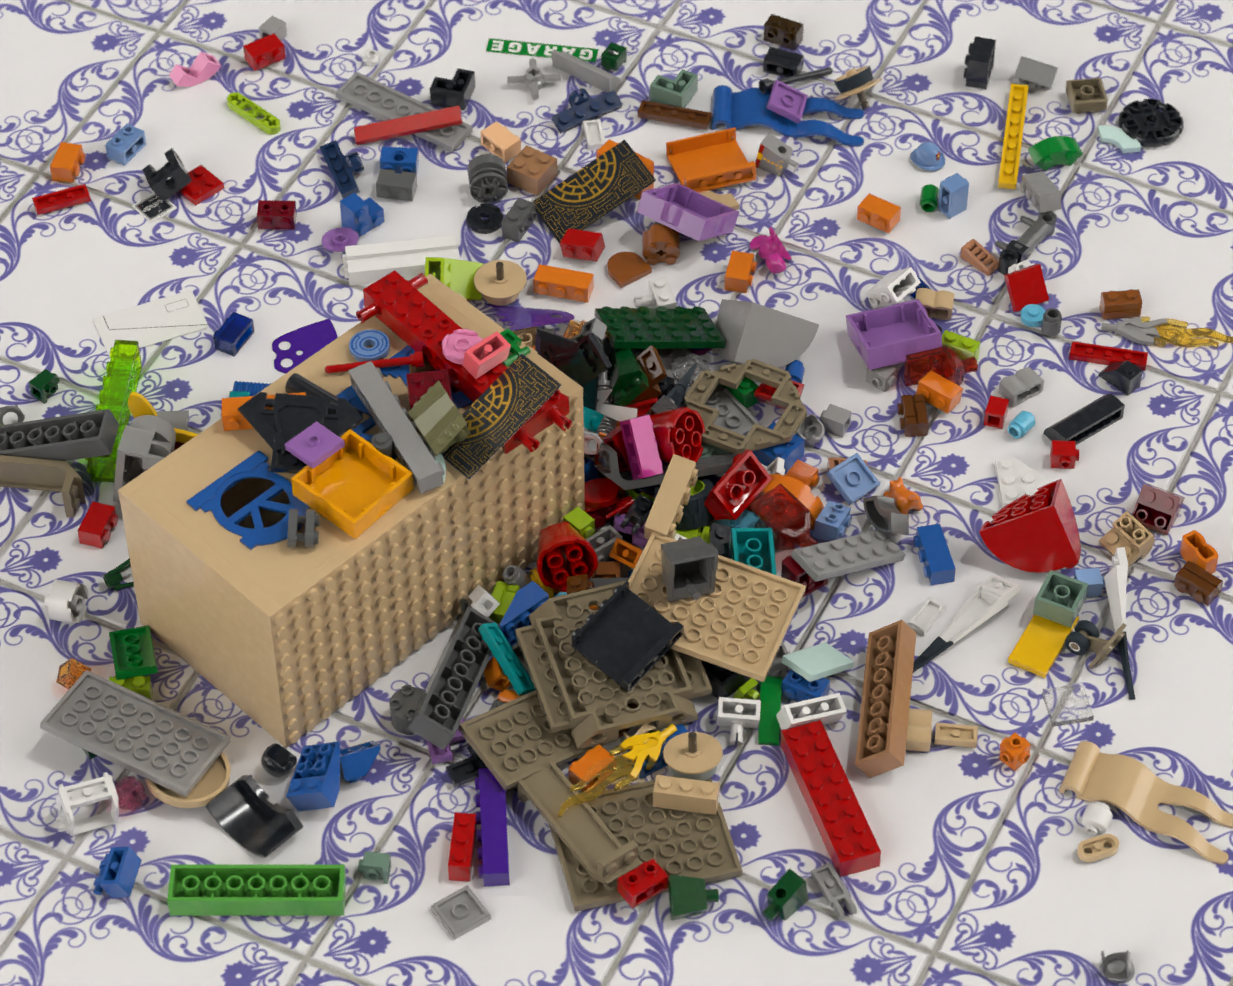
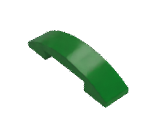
M766 676L765 681H761L758 745L779 746L780 724L776 715L781 710L782 677Z

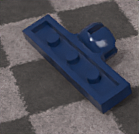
M580 88L578 89L580 94L575 90L569 95L568 102L571 108L553 115L551 120L559 133H563L582 125L583 121L594 120L620 109L623 103L614 90L592 98L587 90Z
M336 140L320 146L321 153L342 198L344 199L352 193H360L353 177L364 171L362 160L358 156L359 154L352 152L343 155Z

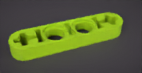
M233 92L227 96V105L231 110L267 134L274 135L280 132L281 126L278 118L240 93ZM251 108L250 111H244L243 109ZM258 116L264 117L263 119H256Z

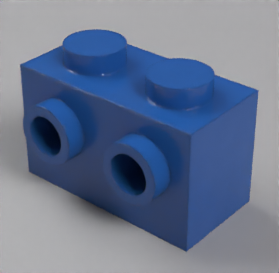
M792 669L789 670L782 681L781 695L797 702L827 696L830 692V680L821 678L809 682Z

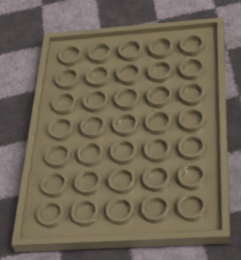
M709 778V779H707V780H705V781L712 782V779ZM655 780L581 795L622 846L634 839L638 844V858L641 862H647L654 858L668 875V878L670 875L703 878L705 883L742 876L743 874L720 802L718 803L716 815L653 807ZM549 825L574 911L625 901L617 891V879L608 884L594 880Z

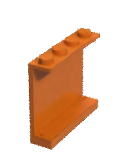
M736 128L666 142V157L680 184L698 193L756 180V164L754 161L748 162L736 141Z

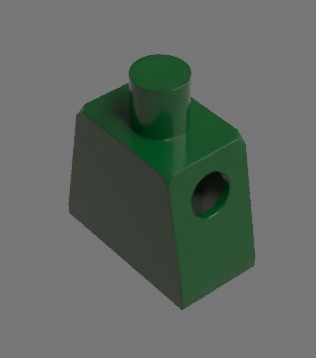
M789 868L768 892L767 900L769 906L762 912L763 916L769 921H772L777 915L783 920H787L809 900L806 881Z
M670 875L668 878L671 920L704 914L707 910V903L719 901L718 889H706L705 879L678 875Z

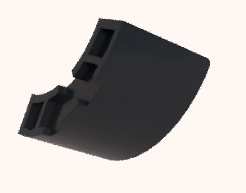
M242 775L206 804L209 813L231 838L249 852L264 858L304 827L292 809L285 808L278 803L274 805L267 800L269 795L258 785L252 775Z

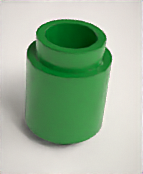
M928 184L921 189L919 204L923 211L933 212L938 206L939 188Z

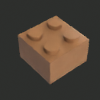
M527 145L507 166V182L536 196H539L557 175V158Z

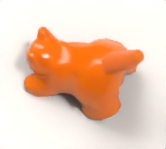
M902 477L890 481L889 491H885L883 496L894 498L895 506L900 513L907 515L910 509L915 511L923 509L921 497L918 493L904 486Z

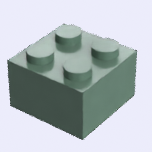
M1050 570L1035 598L1033 614L1071 628L1086 600L1088 583Z

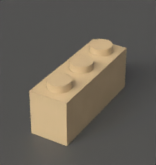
M656 775L653 789V807L716 815L720 796V783Z

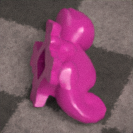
M770 227V236L759 235L754 237L750 242V248L753 250L759 249L758 254L760 258L766 260L767 268L772 273L777 274L787 269L782 257L787 260H792L773 228Z

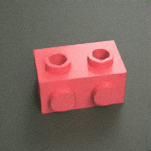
M496 331L475 346L470 347L464 353L462 365L477 379L507 360L511 345Z

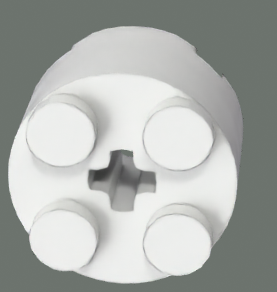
M55 579L50 595H46L44 603L48 607L49 618L67 623L81 622L87 610V606L84 605V600L88 599L87 587L84 584Z

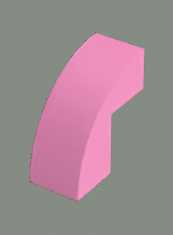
M200 52L190 68L176 64L169 76L176 86H194L211 78L221 68V65L213 55Z

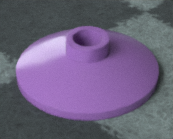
M345 227L329 230L322 237L323 247L334 252L345 251V246L356 245L359 241L358 233Z

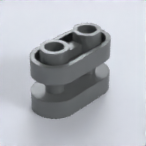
M289 509L288 548H297V542H305V548L314 549V544H318L319 532L315 531V527H319L320 514H315V510L307 509L306 516H298V509ZM298 524H306L305 533H297Z

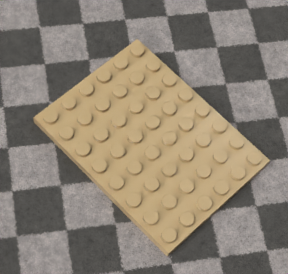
M652 532L628 580L629 589L673 625L678 621L684 626L683 636L670 649L764 682L804 595L806 586L719 555L715 592L700 595V598L697 600L689 597L667 602V588L662 577L661 544L678 540Z

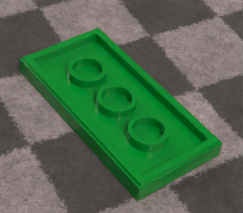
M148 625L109 632L116 680L158 673L151 631Z

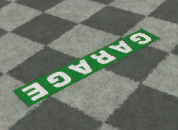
M489 38L486 48L487 52L552 58L551 52L553 50L558 52L565 51L583 61L596 62L598 49L492 38Z

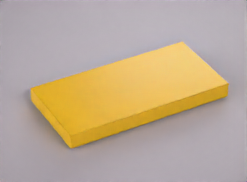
M1034 614L1008 657L1007 663L1045 678L1065 646V638L1069 633L1073 632L1078 624L1079 617H1076L1070 628Z

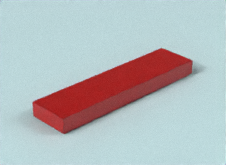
M1072 341L1069 359L1103 365L1128 360L1143 371H1146L1148 352Z

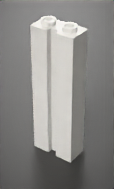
M447 235L345 246V254H342L343 265H347V267H344L345 279L349 278V286L372 284L394 270L406 280H410L420 273L425 275V257L460 260L457 236Z

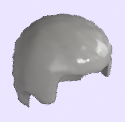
M814 414L806 416L795 434L805 440V445H813L822 439L825 428L822 422Z

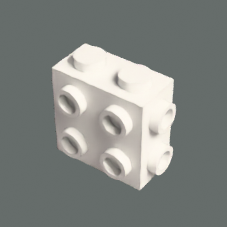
M912 267L888 273L865 294L875 309L884 308L892 304L902 303L904 301L903 297L915 292V287L921 282L916 272L913 271Z

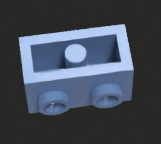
M126 124L106 143L107 158L125 166L146 145L145 131Z
M958 173L940 182L938 209L949 219L967 210L969 182Z
M828 501L815 520L813 537L827 542L842 538L846 527L849 528L852 522V516H850L851 508L841 503Z

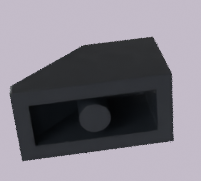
M1127 360L1111 363L1098 376L1128 396L1140 387L1143 370Z

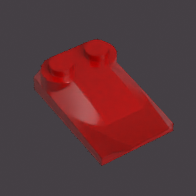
M746 449L743 453H739L734 457L733 465L710 491L704 505L715 520H736L772 478L753 452Z

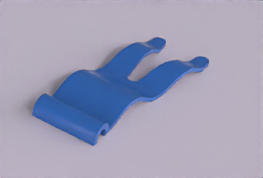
M719 85L713 90L712 129L716 130V125L725 124L726 129H741L751 125H761L769 127L784 136L793 138L820 135L829 137L847 146L859 147L864 144V139L861 136L846 134L827 122L802 120L796 123L768 109L767 104L771 92L762 94L759 87L733 93L730 87ZM816 97L806 100L803 115L824 111L846 119H862L864 117V111L861 109L846 108L832 100Z

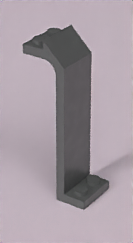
M608 444L600 445L598 460L602 464L594 465L601 473L624 490L662 484L669 464L662 465L663 473L633 480L631 471L619 472L617 452ZM734 453L699 458L696 462V469L699 470L697 476L725 474L733 465Z

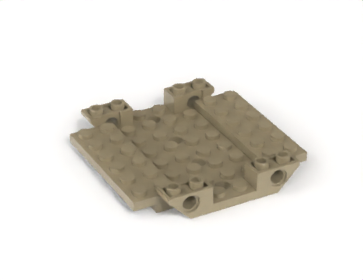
M626 581L550 598L529 615L530 626L515 629L516 638L551 733L574 728L572 735L577 749L618 740L619 730L655 721L659 730L667 728L671 724L679 725L698 720V715L692 701L688 699L712 694V687L701 660L676 650L669 649L646 675L627 692L572 647L571 636L577 628L581 629L586 624L585 621L588 616L598 611L591 610L589 607L592 605L599 607L605 599L609 600L616 587L623 585ZM630 703H634L638 705V707L635 709H631L627 705Z

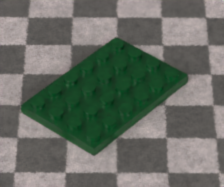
M605 306L595 308L594 315L607 326L605 334L614 349H647L651 345L655 348H725V339L702 307L684 308L677 306L675 309H667L662 306L657 308L644 306L639 308L625 306L611 308Z

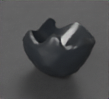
M276 743L268 746L261 757L262 767L268 774L274 777L286 776L297 762L295 755Z

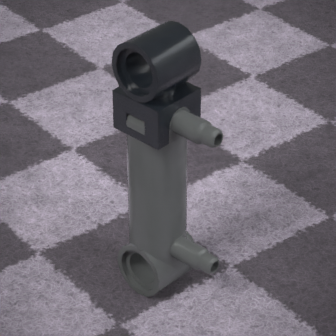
M1052 211L1039 213L1036 221L1029 217L1021 216L1020 221L1030 227L1016 241L1012 240L1009 244L998 240L995 243L1002 250L999 255L998 271L1006 275L1008 274V267L1027 260V256L1046 236L1054 234L1057 215Z

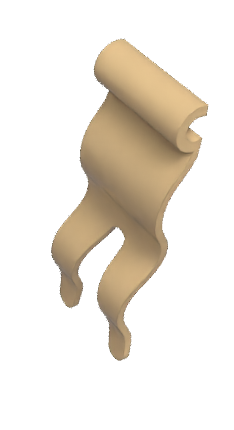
M1082 741L1078 744L1060 786V793L1064 794L1069 789L1076 793V798L1114 805L1124 811L1143 828L1157 834L1174 837L1190 846L1200 856L1220 865L1227 863L1228 854L1211 845L1193 826L1183 819L1159 810L1158 805L1186 806L1203 813L1220 825L1233 828V814L1224 811L1209 798L1193 789L1172 785L1163 781L1144 764L1134 758L1120 754L1100 753L1099 747L1089 741Z

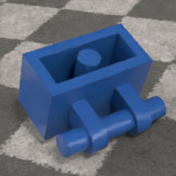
M129 846L111 847L109 854L105 855L104 860L101 861L99 866V876L94 881V894L101 895L104 889L111 898L131 896L142 860Z

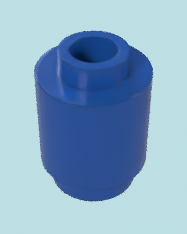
M794 360L786 365L785 371L789 372L792 381L802 383L805 368L802 362Z

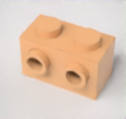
M496 121L480 131L481 145L492 154L500 157L504 163L521 152L520 138Z

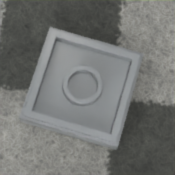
M468 885L431 905L432 912L454 940L491 920V914Z

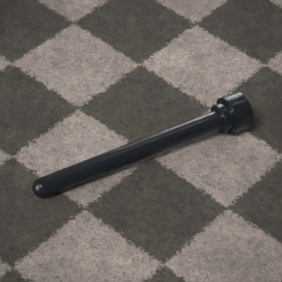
M831 67L778 79V81L788 85L832 74L833 69ZM768 78L760 80V92L762 94L770 93L776 80L773 81Z

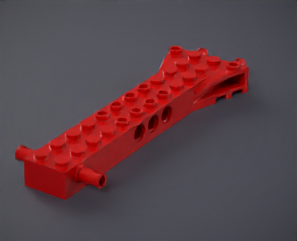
M394 270L364 288L365 308L356 312L358 320L361 323H365L368 319L376 316L414 351H423L424 359L437 371L448 370L449 381L472 402H475L507 369L503 363H500L475 379L462 364L453 363L445 358L442 351L443 339L447 334H453V331L462 328L418 291L419 288L428 284V280L423 273L408 281ZM557 390L502 446L504 454L506 455L521 444L530 452H534L540 445V442L534 436L554 423L562 431L569 429L572 425V421L566 417L569 414V396Z

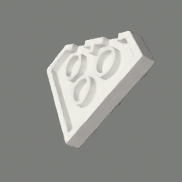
M1016 458L995 459L1002 508L1025 494L1033 495L1038 491L1037 488L1053 482Z

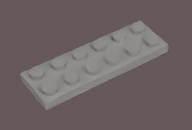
M875 530L794 549L791 557L816 582L902 561L906 554L885 532Z

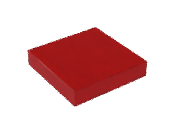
M1034 264L1004 275L1013 311L1017 312L1026 305H1037L1049 300L1040 264Z

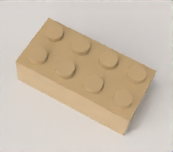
M673 454L644 526L645 539L649 540L652 532L674 539L676 523H680L683 517V505L688 504L691 496L690 487H695L698 479L697 474L699 470L696 469V462Z

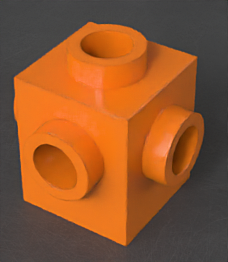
M1014 732L1009 738L1005 737L1000 743L999 760L1014 771L1029 760L1031 744L1026 738Z

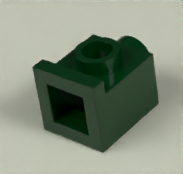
M612 42L601 54V65L608 71L611 69L617 71L623 62L627 61V48Z
M44 369L29 381L31 395L42 403H47V398L58 390L59 377L55 373Z

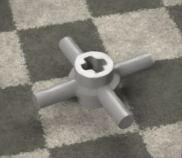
M535 58L529 60L530 68L526 70L524 76L507 77V84L525 83L527 89L531 90L532 99L534 100L539 98L538 90L542 88L544 82L561 81V74L543 75L541 69L536 65Z

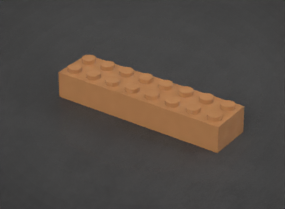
M903 620L872 631L868 635L855 766L869 778L904 766L916 632Z

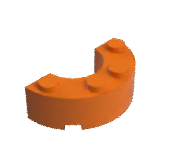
M769 474L772 480L746 509L761 513V502L770 496L782 508L792 505L801 518V526L814 530L815 520L824 508L819 496L815 497L810 492L811 488L797 479L785 475Z

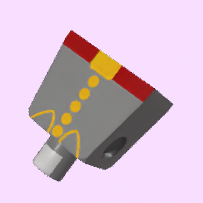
M768 133L760 143L755 161L756 168L777 176H781L786 169L794 173L799 163L791 159L793 149L771 133Z

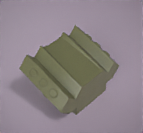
M439 380L427 390L426 394L420 397V400L408 412L435 456L447 451L450 446L465 440L471 434L466 421L451 401Z

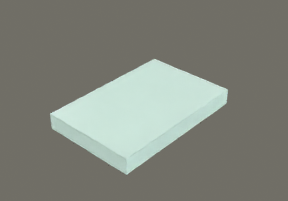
M826 642L783 655L781 661L809 682L851 669L854 665V661Z

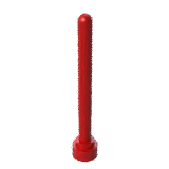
M415 351L414 354H410L408 357L371 361L375 368L412 365L416 366V368L424 367L423 351ZM370 361L328 365L325 367V372L327 374L348 372V370Z

